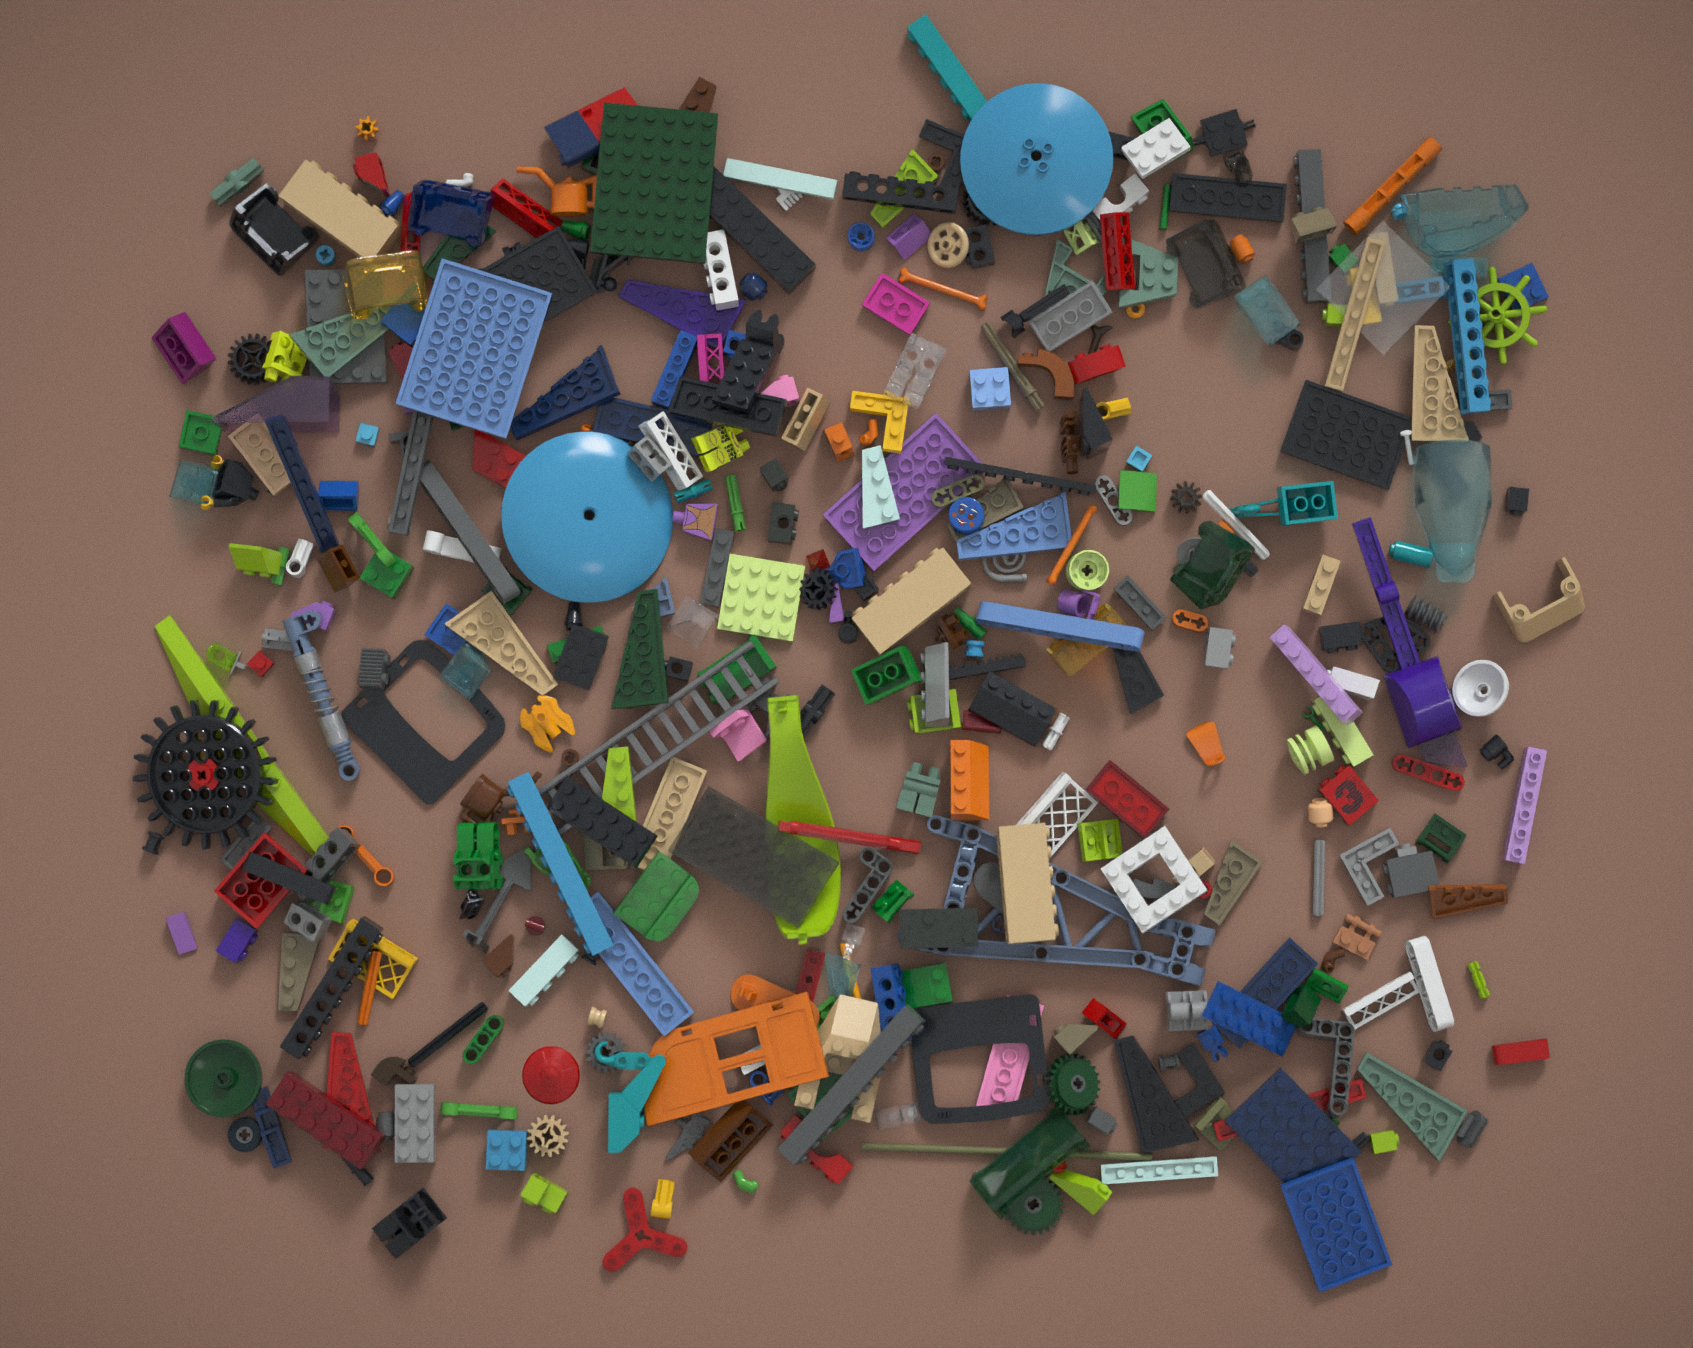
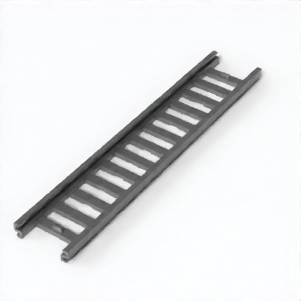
M749 641L669 697V703L659 704L538 789L541 797L549 793L551 798H553L557 792L555 787L561 784L566 777L572 779L571 776L580 771L594 793L602 799L603 790L586 765L596 760L605 773L607 762L602 754L608 751L609 748L619 747L618 743L625 738L628 739L646 765L643 770L637 773L631 764L632 781L635 784L712 730L736 710L742 709L779 683V680L775 676L764 685L761 683L743 657V655L755 648L754 644ZM735 661L738 662L756 688L748 696L728 669V666ZM720 671L741 700L732 707L712 679ZM704 682L725 711L717 718L696 690ZM688 694L691 695L709 721L701 729L680 701V699ZM672 705L676 707L693 732L685 740L665 713V710ZM656 716L660 718L678 744L670 751H668L649 723ZM643 727L662 755L654 762L633 734V732ZM565 823L557 829L559 835H562L573 826Z

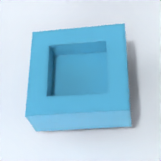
M360 423L356 442L375 447L380 428Z
M1136 445L1126 463L1143 472L1152 455Z

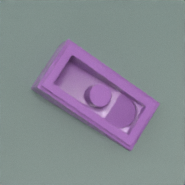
M837 583L834 585V587L838 588L837 591H834L837 597H832L833 604H831L829 624L844 621L839 585Z
M186 912L167 917L166 921L178 954L181 955L198 949Z

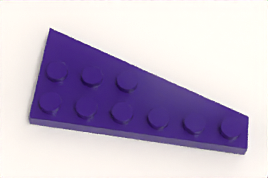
M627 280L619 294V298L696 337L697 335L722 334L723 343L728 335V331L733 327L746 303V300L738 299L739 307L717 311L716 305L711 304L709 293L659 286L634 280ZM707 338L708 345L716 349L718 347V338Z

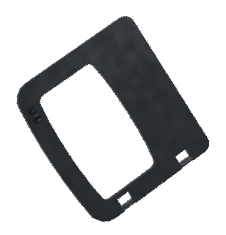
M417 640L409 644L390 663V666H387L386 673L389 675V681L385 685V689H364L343 709L341 716L344 722L424 803L433 804L502 736L506 725L503 716L454 663L429 642ZM407 655L410 660L402 667L398 662ZM418 658H423L443 674L470 701L487 722L486 730L454 761H450L440 754L417 733L385 696L386 689ZM365 697L368 702L360 709L356 704Z
M1028 994L913 1008L926 1021L923 1024L924 1029L918 1035L914 1034L911 1040L919 1110L925 1121L932 1124L990 1121L1040 1112L1048 1106L1050 1095H1046L1048 1088H1045V1085H1047L1045 1078L1048 1077V1073L1046 1072L1047 1063L1040 1004L1037 996ZM1036 1014L1037 1026L1030 1027L1029 1015ZM1027 1044L1034 1089L1031 1097L973 1107L944 1108L935 1105L930 1067V1056L932 1054L978 1045ZM1043 1074L1044 1086H1037L1036 1075Z

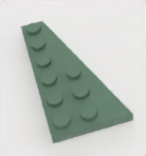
M402 295L291 333L288 336L326 380L389 330L380 321Z
M1366 1052L1356 1068L1358 1072L1440 1162L1468 1111Z

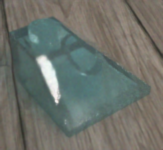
M467 642L458 649L439 677L470 700L490 673V669L483 654Z

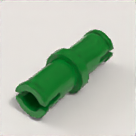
M960 606L951 613H956L965 630L968 629L978 640H981L987 633V630L980 626L973 616L970 617L963 611Z

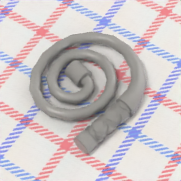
M1019 554L1014 555L1012 561H1007L1009 555L1001 556V560H1003L1004 564L1011 566L1017 562ZM1022 554V560L1019 565L1011 569L999 566L996 557H992V561L999 571L1012 573L1022 568L1026 561V554ZM982 558L984 571L991 579L1002 583L1027 581V574L1004 575L993 573L987 565V558Z

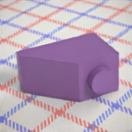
M322 601L320 604L315 602L291 613L290 617L316 610L323 616V623L319 628L329 632L337 610L332 608L333 604ZM300 616L302 622L306 624L313 623L314 625V621H316L315 617L304 621L303 616Z

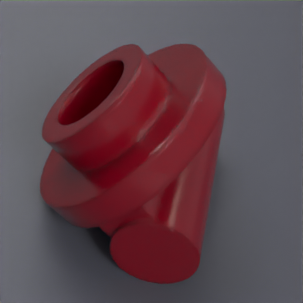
M533 916L526 920L525 927L531 935H540L545 930V922L542 918Z

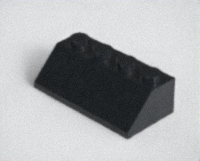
M990 671L968 710L1036 747L1057 709Z

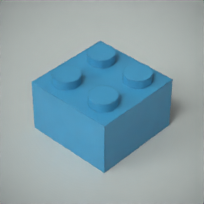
M489 1129L487 1132L486 1169L527 1170L528 1132L523 1130Z

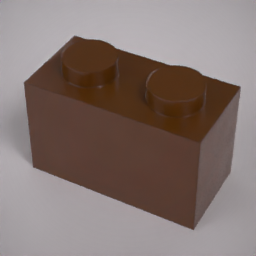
M343 545L328 549L317 558L334 592L349 587L360 578Z

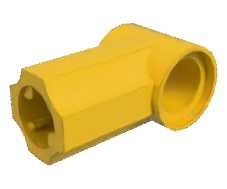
M1128 398L1106 403L1100 402L1096 405L1097 409L1103 408L1106 411V416L1102 417L1103 421L1131 414Z
M658 1179L656 1196L653 1199L651 1209L652 1217L670 1219L675 1181Z

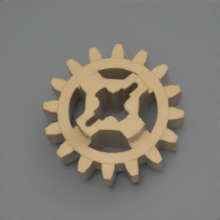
M544 1115V1120L538 1117V1123L532 1122L531 1125L534 1128L527 1131L531 1133L527 1140H532L533 1142L529 1146L536 1147L535 1153L542 1151L541 1156L548 1153L549 1157H552L553 1152L558 1155L560 1153L559 1148H566L563 1143L569 1142L565 1138L569 1132L564 1131L567 1125L560 1124L562 1122L561 1118L556 1121L555 1115H552L551 1119ZM548 1123L545 1129H538L541 1124ZM555 1125L559 1128L561 1135L556 1133ZM548 1130H550V1135H552L553 1138H550L546 1143L547 1140L546 1137L543 1136V1134L547 1133ZM536 1137L540 1138L542 1142L541 1146L537 1143ZM559 1142L556 1147L549 1149L550 1143Z

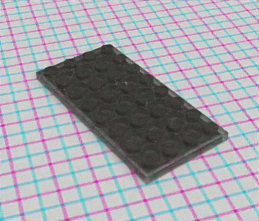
M710 786L704 792L668 850L669 853L797 928L801 926L839 865V861L796 836L789 834V832L777 830V825Z

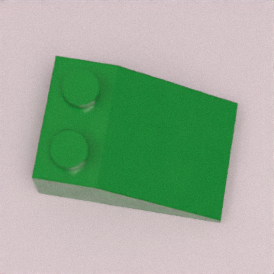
M1164 99L1131 116L1140 135L1170 118L1191 147L1190 151L1180 157L1194 150L1192 136Z
M946 963L902 971L903 987L906 990V1005L917 1008L953 1001Z

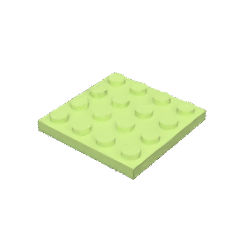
M730 554L717 629L793 642L801 595L799 588L802 587L800 581L804 578L805 566Z

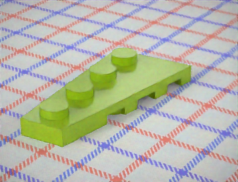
M912 149L895 177L899 178L898 180L900 181L915 179L917 183L925 184V181L934 182L938 175ZM898 188L895 193L898 196H903L906 191L903 188ZM916 191L914 196L917 198L923 191ZM876 204L870 216L883 229L905 208Z
M629 746L609 748L602 800L637 822Z

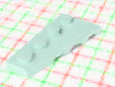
M881 445L862 450L863 529L900 520Z

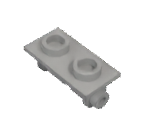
M265 628V632L262 634L263 648L293 651L286 631Z

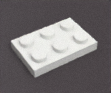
M1170 118L1121 147V151L1142 179L1191 149Z

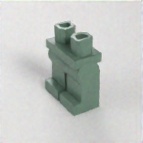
M913 762L910 770L906 773L896 808L913 812L917 795H920L915 813L932 818L941 781L939 780L940 769L930 766L927 777L920 775L923 764Z

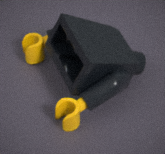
M215 455L213 457L214 462H211V468L218 470L212 492L214 499L207 495L203 496L201 501H207L208 504H201V508L208 510L211 505H214V507L238 506L248 498L255 501L259 491L251 487L254 479L253 475L246 470L241 462L230 459L222 460L221 456Z

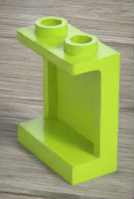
M956 689L949 690V726L926 727V721H922V709H925V702H922L921 694L910 695V700H907L908 711H912L913 719H909L910 729L915 730V734L961 728Z

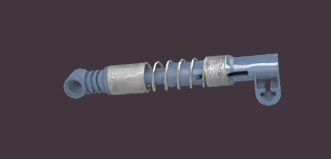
M316 610L307 611L286 619L282 623L294 651L293 658L299 670L298 672L304 677L303 684L307 685L308 690L306 693H310L311 703L317 702L318 704L314 712H321L322 714L317 720L321 731H323L326 744L333 754L336 753L334 757L338 758L336 762L340 763L338 767L341 778L350 781L359 776L361 768L356 758L353 759L352 749L349 750L351 738L340 711L334 712L338 709V706H331L330 702L335 697H328L331 696V688L326 684L328 679L323 676L322 672L324 669L320 668L322 664L316 652L317 650L311 645L307 632L315 630L322 625L323 616ZM300 616H303L304 621L309 620L311 617H315L316 621H314V625L313 623L306 624L308 630H305ZM350 765L354 768L353 775L346 773V766Z

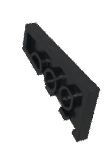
M1113 648L1130 714L1164 696L1140 651Z

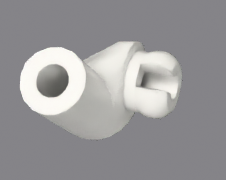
M465 173L463 180H446V188L462 189L471 186L474 183L473 174Z

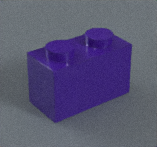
M236 918L216 949V952L234 963L243 962L248 954L247 948L250 944L253 945L258 938V929L240 918Z

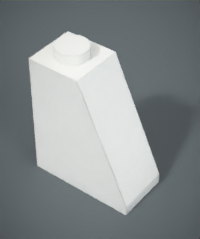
M1334 666L1331 670H1327L1347 694L1367 701L1374 699L1380 680Z

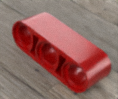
M1547 1039L1492 1046L1494 1065L1550 1058Z

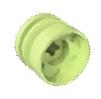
M1083 550L1073 555L1067 562L1065 569L1066 578L1075 589L1091 591L1105 583L1109 574V564L1106 558L1099 552ZM1086 566L1088 570H1091V573L1087 574V576L1082 572V569Z
M1317 725L1304 731L1306 740H1303L1299 734L1295 735L1297 744L1292 738L1286 740L1289 754L1303 775L1309 773L1308 766L1312 771L1316 770L1315 760L1321 766L1334 761L1329 744Z

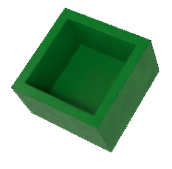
M374 553L360 579L395 600L415 567L393 553L391 554L397 561L390 567H387Z

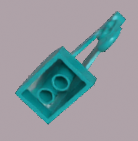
M1334 481L1277 487L1278 498L1229 509L1237 518L1280 515L1281 526L1338 519ZM1274 503L1279 504V512L1257 513L1261 510V506Z
M604 1041L599 1043L594 1051L595 1057L600 1063L608 1064L621 1070H641L623 1091L609 1092L608 1153H620L640 1134V1129H644V1116H641V1110L666 1064V1058L662 1054L650 1057L645 1052H619L610 1057H604L600 1053V1049L608 1045V1042Z

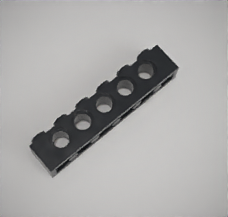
M850 171L849 174L845 173L842 200L948 214L956 213L959 188H955V185L944 184V186H938L935 182L925 181V184L917 183L915 179L900 181L898 180L899 178L888 176L885 179L879 178L880 176L877 174L862 176L861 173ZM860 183H865L868 185V189L860 191L857 186ZM878 186H885L887 191L883 194L878 193L876 190ZM898 188H903L906 193L903 196H898L895 191ZM921 190L925 196L919 199L914 196V193ZM941 193L944 198L941 201H936L933 195Z

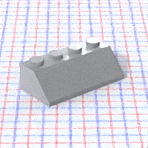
M948 642L925 647V653H921V665H925V672H921L923 680L921 684L925 683V691H921L922 702H925V709H922V721H926V727L949 726Z

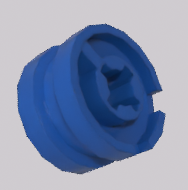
M859 222L851 226L848 231V240L851 247L863 252L873 246L875 235L870 225ZM859 233L865 236L863 240L858 239Z

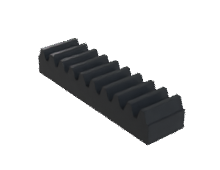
M1019 653L1017 659L1012 654L1010 660L1003 656L1002 661L996 657L995 662L988 658L987 664H985L983 659L980 661V665H977L976 661H973L972 666L966 662L964 668L960 663L957 669L950 665L949 680L988 674L990 671L994 673L1023 668L1026 666L1025 658Z

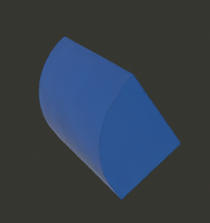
M320 481L318 495L325 510L358 511V481Z

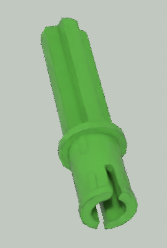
M728 475L725 477L731 508V513L729 514L733 519L734 532H738V530L739 532L745 531L746 527L743 516L745 511L742 510L736 475Z

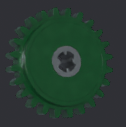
M1080 1054L1060 1055V1058L1054 1059L1055 1063L1050 1064L1052 1069L1046 1071L1049 1074L1045 1078L1047 1081L1045 1088H1048L1046 1095H1050V1103H1055L1054 1108H1060L1059 1112H1065L1066 1115L1086 1113L1085 1110H1091L1090 1105L1096 1104L1094 1099L1099 1098L1097 1095V1091H1100V1088H1098L1100 1081L1097 1079L1099 1073H1095L1096 1067L1090 1065L1091 1060L1085 1061L1086 1056H1080Z
M1031 1173L1029 1178L1024 1174V1179L1022 1180L1017 1177L1018 1182L1016 1184L1011 1181L1010 1183L1013 1187L1011 1189L1006 1188L1009 1194L1003 1195L1007 1202L1002 1203L1003 1206H1007L1003 1213L1009 1214L1006 1220L1012 1219L1013 1221L1011 1226L1018 1225V1232L1023 1228L1024 1234H1027L1029 1230L1032 1235H1035L1037 1230L1042 1234V1229L1044 1228L1049 1231L1048 1226L1050 1224L1055 1227L1056 1225L1053 1221L1055 1219L1060 1221L1057 1214L1063 1213L1059 1209V1206L1064 1205L1063 1202H1059L1063 1195L1057 1194L1060 1188L1054 1189L1055 1183H1048L1049 1177L1043 1180L1042 1174H1039L1038 1178L1035 1177L1034 1173ZM1033 1199H1036V1203H1038V1206H1034L1033 1209H1030V1205H1028V1202H1032Z

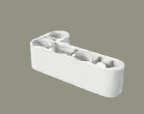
M427 530L423 545L425 552L474 563L458 538ZM489 545L498 559H500L502 549Z

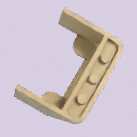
M1565 557L1556 561L1565 577L1560 584V590L1564 597L1530 614L1528 608L1522 604H1517L1510 608L1501 591L1493 595L1513 635L1519 642H1529L1584 611L1585 602L1579 581Z

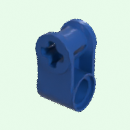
M755 1070L750 1075V1083L753 1087L770 1083L769 1077L762 1070ZM761 1074L764 1077L763 1083L755 1084L753 1082L754 1075ZM779 1090L773 1092L770 1096H768L770 1094L768 1093L761 1095V1097L772 1106L773 1101L785 1092Z

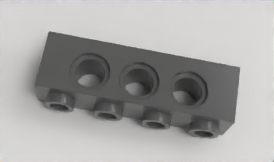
M340 828L333 830L326 842L318 847L315 855L306 861L304 867L308 871L305 874L313 875L314 878L329 884L361 845L347 830ZM295 892L303 901H314V899Z

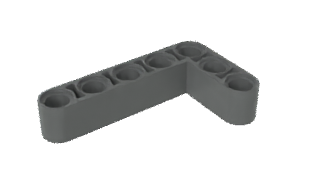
M1313 1017L1310 1023L1311 1031H1305L1302 1026H1297V1033L1304 1038L1334 1042L1327 1111L1329 1116L1339 1119L1348 1108L1355 1028L1348 1022ZM1327 1026L1330 1029V1033H1323L1321 1027ZM1340 1029H1347L1349 1036H1343L1340 1033ZM1338 1048H1345L1348 1054L1341 1055ZM1342 1066L1346 1073L1339 1074L1336 1068ZM1335 1086H1342L1344 1093H1337ZM1333 1105H1340L1342 1108V1112H1335L1333 1110Z

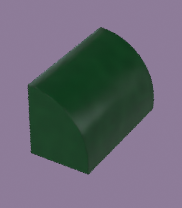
M1304 984L1291 993L1281 1017L1293 1025L1308 1026L1315 1015L1321 998L1307 984Z

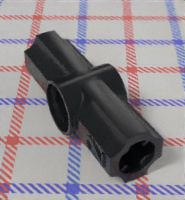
M823 684L800 711L803 738L810 731L813 724L815 725L825 712L824 709L835 696V693Z

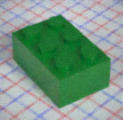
M899 646L851 669L865 705L875 704L923 681L908 646Z

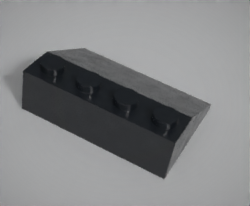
M1086 387L1083 389L1079 400V446L1081 455H1086L1087 459H1090L1108 450L1113 438Z

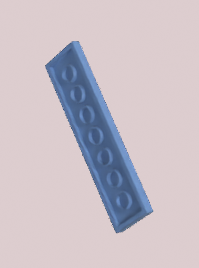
M597 892L591 897V900L614 945L598 954L662 1035L665 1036L692 1015L694 1011L623 921L613 914L614 910L600 892Z

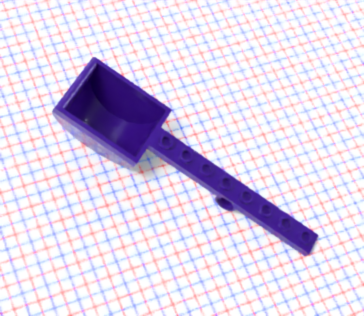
M1371 517L1351 523L1401 668L1384 674L1383 677L1407 747L1411 748L1453 731L1462 730L1463 728L1439 657L1435 656L1421 662L1419 660L1399 601L1400 596L1397 586L1392 581Z

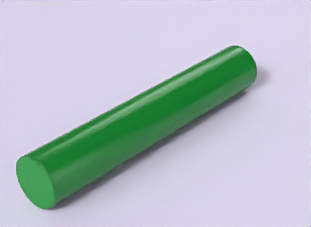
M1164 184L1159 226L1161 230H1167L1171 185Z

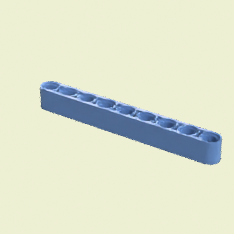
M985 601L980 602L976 616V622L986 626L1136 652L1141 650L1145 634L1144 630L1136 627Z

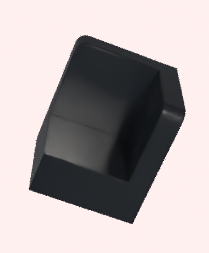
M869 573L864 577L865 586L854 588L863 602L879 592V588Z

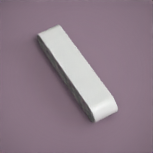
M1421 936L1406 941V952L1430 1028L1437 1032L1454 1026L1453 1014L1429 939L1426 936Z

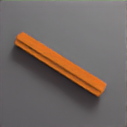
M373 950L369 959L357 1023L360 1025H367L369 1022L382 952L378 950Z

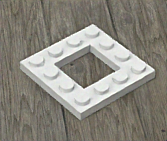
M1166 826L1101 868L1143 934L1208 891ZM1160 854L1180 885L1148 906L1129 877V874Z

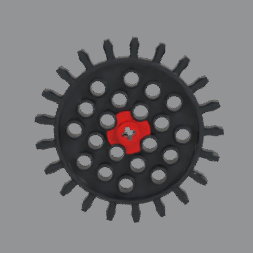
M197 699L190 701L191 717L184 718L180 708L176 705L170 707L176 721L172 725L168 726L161 717L153 720L162 731V734L158 739L149 734L141 736L143 741L153 747L149 756L145 754L134 755L135 760L148 764L147 774L136 775L133 777V781H148L150 793L141 795L137 800L138 802H147L153 799L158 809L147 818L149 822L158 819L162 814L170 821L163 832L165 837L170 836L177 826L185 830L182 846H188L192 840L193 833L202 835V850L210 849L211 845L210 834L218 833L224 848L231 845L227 830L234 827L239 836L244 839L250 835L242 821L249 817L258 825L264 822V819L254 811V808L258 802L267 806L274 804V800L261 795L263 784L273 785L278 783L276 778L264 777L263 765H270L276 762L277 759L276 757L261 759L258 747L264 745L269 738L268 736L261 737L254 742L247 734L256 723L254 719L245 722L242 728L234 723L239 710L236 706L231 707L226 718L217 716L219 700H212L210 702L209 715H201ZM218 730L223 734L222 740L216 737ZM200 731L203 732L205 736L204 741H201L198 738V733ZM182 732L186 735L185 742H182L180 739ZM238 748L243 753L241 759L238 758L236 755V750ZM201 750L206 753L205 760L200 758ZM219 750L224 752L223 760L218 757ZM183 751L188 755L187 761L182 759ZM165 752L170 756L169 762L164 760ZM239 768H242L244 771L243 778L238 775L237 771ZM220 769L226 772L224 779L219 774ZM184 771H187L190 775L188 781L183 777ZM166 772H169L172 776L170 782L165 778ZM240 787H243L246 791L244 797L239 793ZM222 788L227 790L228 795L226 798L221 795ZM204 789L209 791L208 799L203 796ZM186 790L191 793L190 800L185 797ZM168 791L173 794L172 801L167 798ZM224 807L229 810L228 817L223 814ZM206 808L211 811L210 818L205 816L204 811ZM188 809L193 813L192 819L187 817L186 812Z

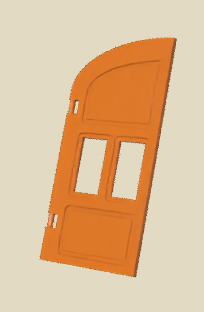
M808 992L675 1028L667 1035H661L653 1045L649 1056L654 1057L657 1054H662L666 1058V1064L644 1104L647 1126L829 1077ZM783 1004V1009L773 1010V1006ZM752 1027L757 1028L762 1049L719 1060L714 1038ZM692 1029L693 1034L683 1036L682 1032ZM765 1060L770 1083L731 1094L727 1093L722 1072Z

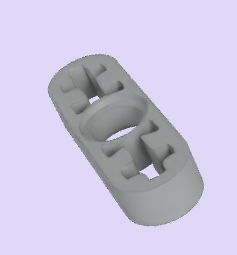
M1099 476L1094 484L1096 485V491L1116 523L1120 526L1128 525L1132 520L1131 511L1121 510L1123 514L1127 513L1128 517L1126 522L1119 520V511L1116 513L1113 511L1118 509V505L1111 506L1108 503V498L1112 495L1118 497L1119 492L1108 476ZM1100 480L1103 482L1107 481V489L1110 491L1112 488L1114 492H1110L1104 497L1103 494L1106 491L1103 487L1099 488Z

